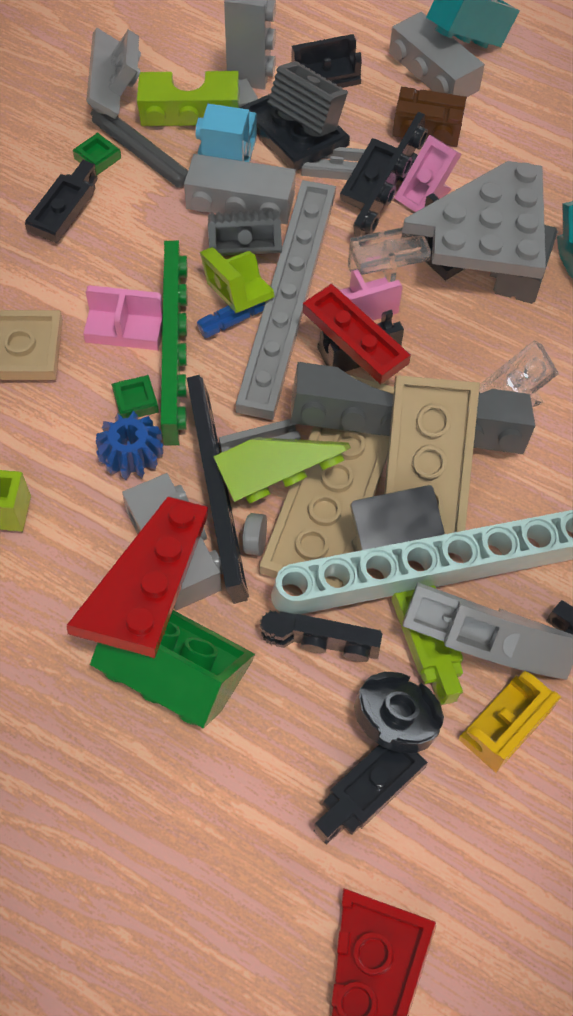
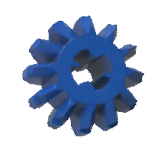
M134 410L129 418H123L117 412L115 423L103 421V432L96 434L95 441L98 448L96 453L99 462L106 465L110 475L120 471L121 476L127 480L133 472H136L138 476L143 478L145 474L144 468L156 470L158 465L157 458L162 457L164 448L163 443H161V430L158 426H153V421L149 415L139 420Z

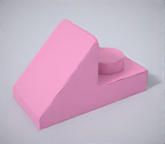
M429 135L394 198L417 212L425 207L426 196L432 193L439 199L446 196L452 188L447 186L445 182L462 154Z

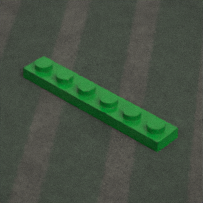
M179 240L164 241L161 430L164 446L180 445V430H187L186 406L180 407V398L187 397L186 374H180V366H187V344L180 342L181 336H187V313H181V306H188L187 284H181V278H188L187 255L180 256Z

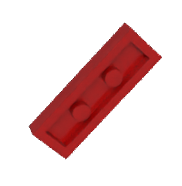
M332 283L303 302L302 313L380 385L409 365L411 354Z

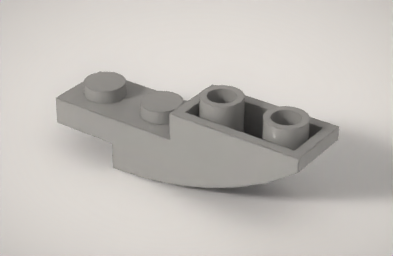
M417 582L402 623L403 627L442 640L446 647L494 663L539 675L568 679L573 666L572 634L500 608L498 611Z

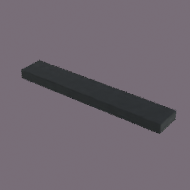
M196 375L188 377L187 384L225 586L233 604L248 601L249 593L228 487L214 459V456L221 452L210 396L203 377Z

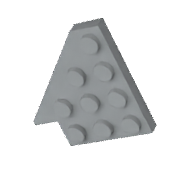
M507 161L406 217L402 233L433 237L432 264L542 279L546 270L542 166Z

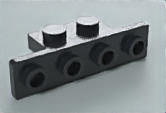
M421 112L416 114L397 148L372 138L340 192L341 201L362 209L353 224L355 241L362 243L368 233L372 234L379 223L381 209L384 205L388 206L391 203L396 192V183L400 176L404 178L407 175L412 164V155L416 148L420 150L423 147L428 135V129L425 128V114Z

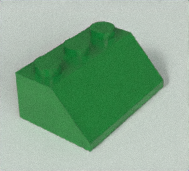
M173 610L155 658L97 643L90 665L102 671L108 679L123 683L139 692L145 700L160 704L175 712L184 722L198 725L204 729L222 712L252 663L255 653Z

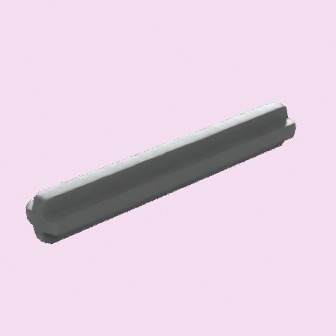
M92 109L93 123L177 188L184 186L188 173L185 167L118 116L114 119L107 114H100Z

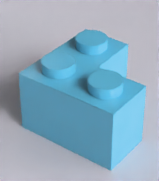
M207 104L204 117H199L196 124V139L201 140L198 154L250 162L257 139L256 113L249 112V109Z

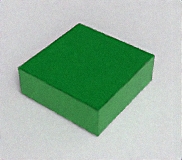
M98 132L73 149L74 159L79 163L85 160L95 164L96 176L121 159L120 149Z
M149 375L111 384L119 414L123 418H129L133 410L138 415V418L159 413L158 403Z

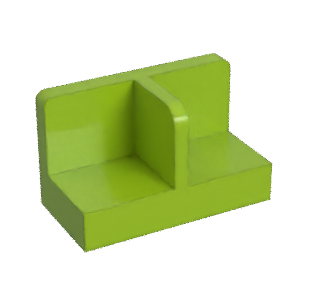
M214 247L200 252L207 284L235 313L275 297L274 290L260 277L257 259L252 252L246 251L229 259H225Z

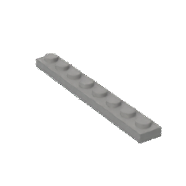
M305 180L301 182L282 246V253H280L271 284L275 297L266 301L236 401V413L274 420L303 315V302L308 297L334 203L336 186Z

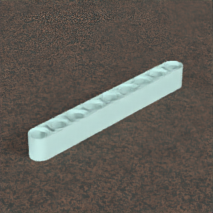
M573 510L284 566L277 574L271 593V601L274 608L279 612L296 615L390 597L394 593L415 589L417 582L427 586L435 585V587L573 560V538L567 533V531L573 533ZM527 538L534 539L540 547L533 546ZM488 545L498 548L502 555L494 554ZM448 553L457 554L461 557L463 563L453 561ZM407 561L420 563L424 571L414 570ZM374 568L379 570L383 574L384 579L372 578L366 569ZM328 576L337 577L343 582L344 586L341 588L332 587L326 582L325 578ZM287 584L296 585L302 590L303 594L291 596L284 591L283 586Z

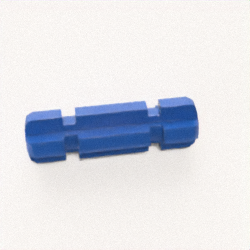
M266 302L235 313L228 305L214 312V316L209 314L198 320V329L204 338H209L219 333L220 329L223 331L246 320L250 315L254 316L262 312Z

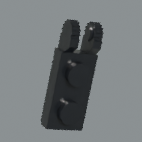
M271 610L269 613L266 612L264 616L262 615V620H260L263 640H266L267 644L270 643L271 646L275 644L276 647L285 648L291 643L296 642L301 643L300 647L309 652L325 653L326 649L344 652L343 656L345 658L358 662H367L369 658L378 659L383 635L381 630L301 614L296 615L281 611L277 613L276 610L275 612Z

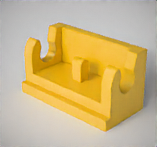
M523 671L519 677L516 675L506 688L467 730L460 735L458 740L497 773L552 712L561 696L557 692L551 691L531 673Z

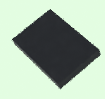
M270 94L239 107L256 113L257 135L291 169H296V171L301 169L307 162L314 163L333 154L334 149L350 146V136L339 125H337L335 131L316 137L306 133L304 126L297 121L281 118L278 115V110L268 104Z

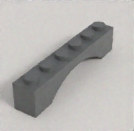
M298 362L292 388L290 423L390 436L393 394L371 387L351 377L338 367ZM490 389L479 394L473 448L524 454L536 426L530 394Z

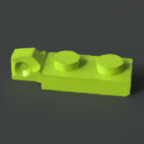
M415 589L394 593L391 600L417 671L421 675L424 684L432 683L440 705L457 702L460 694L463 693L458 679L463 674L461 663L464 658L461 651L446 647L442 640L403 627L402 623Z

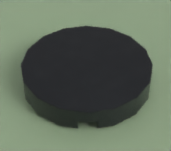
M384 671L371 675L359 689L354 704L357 722L366 735L380 746L397 753L414 754L428 749L439 735L444 720L440 702L432 691L422 683L417 686L415 683L410 682V676L403 673Z

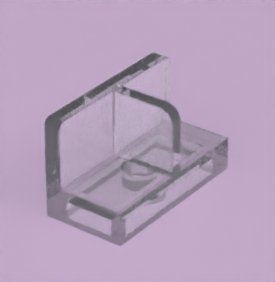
M402 228L350 238L348 268L350 272L359 270L361 275L383 271L388 282L396 280L397 267L429 261L431 249L425 236L402 233Z

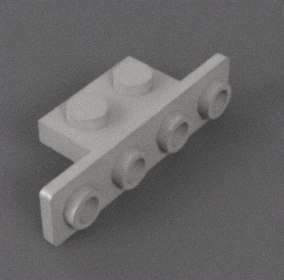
M99 28L95 29L92 36L86 102L96 112L107 114L114 119L119 115L120 96L127 86L133 87L140 74V69L138 68V61L141 56L139 36L129 29L120 41Z

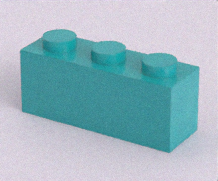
M434 0L426 18L437 24L435 31L448 38L455 36L469 44L472 41L487 49L489 44L502 47L520 10L503 0Z

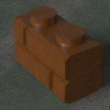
M401 86L392 136L403 138L416 114L421 112L425 114V128L428 129L427 138L430 135L446 145L457 147L467 97Z

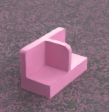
M359 270L351 271L350 287L340 291L372 320L382 318V313L392 310L393 315L399 312L402 285L399 280L388 282L387 278L384 277L365 283Z
M87 286L86 297L89 313L83 332L85 343L149 350L159 349L163 331V304L160 293Z

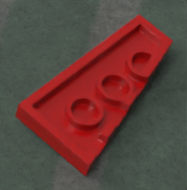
M167 497L68 622L67 633L72 636L155 658L206 523L208 507Z
M343 888L341 930L339 931L338 960L336 980L333 988L332 1016H409L436 930V922Z

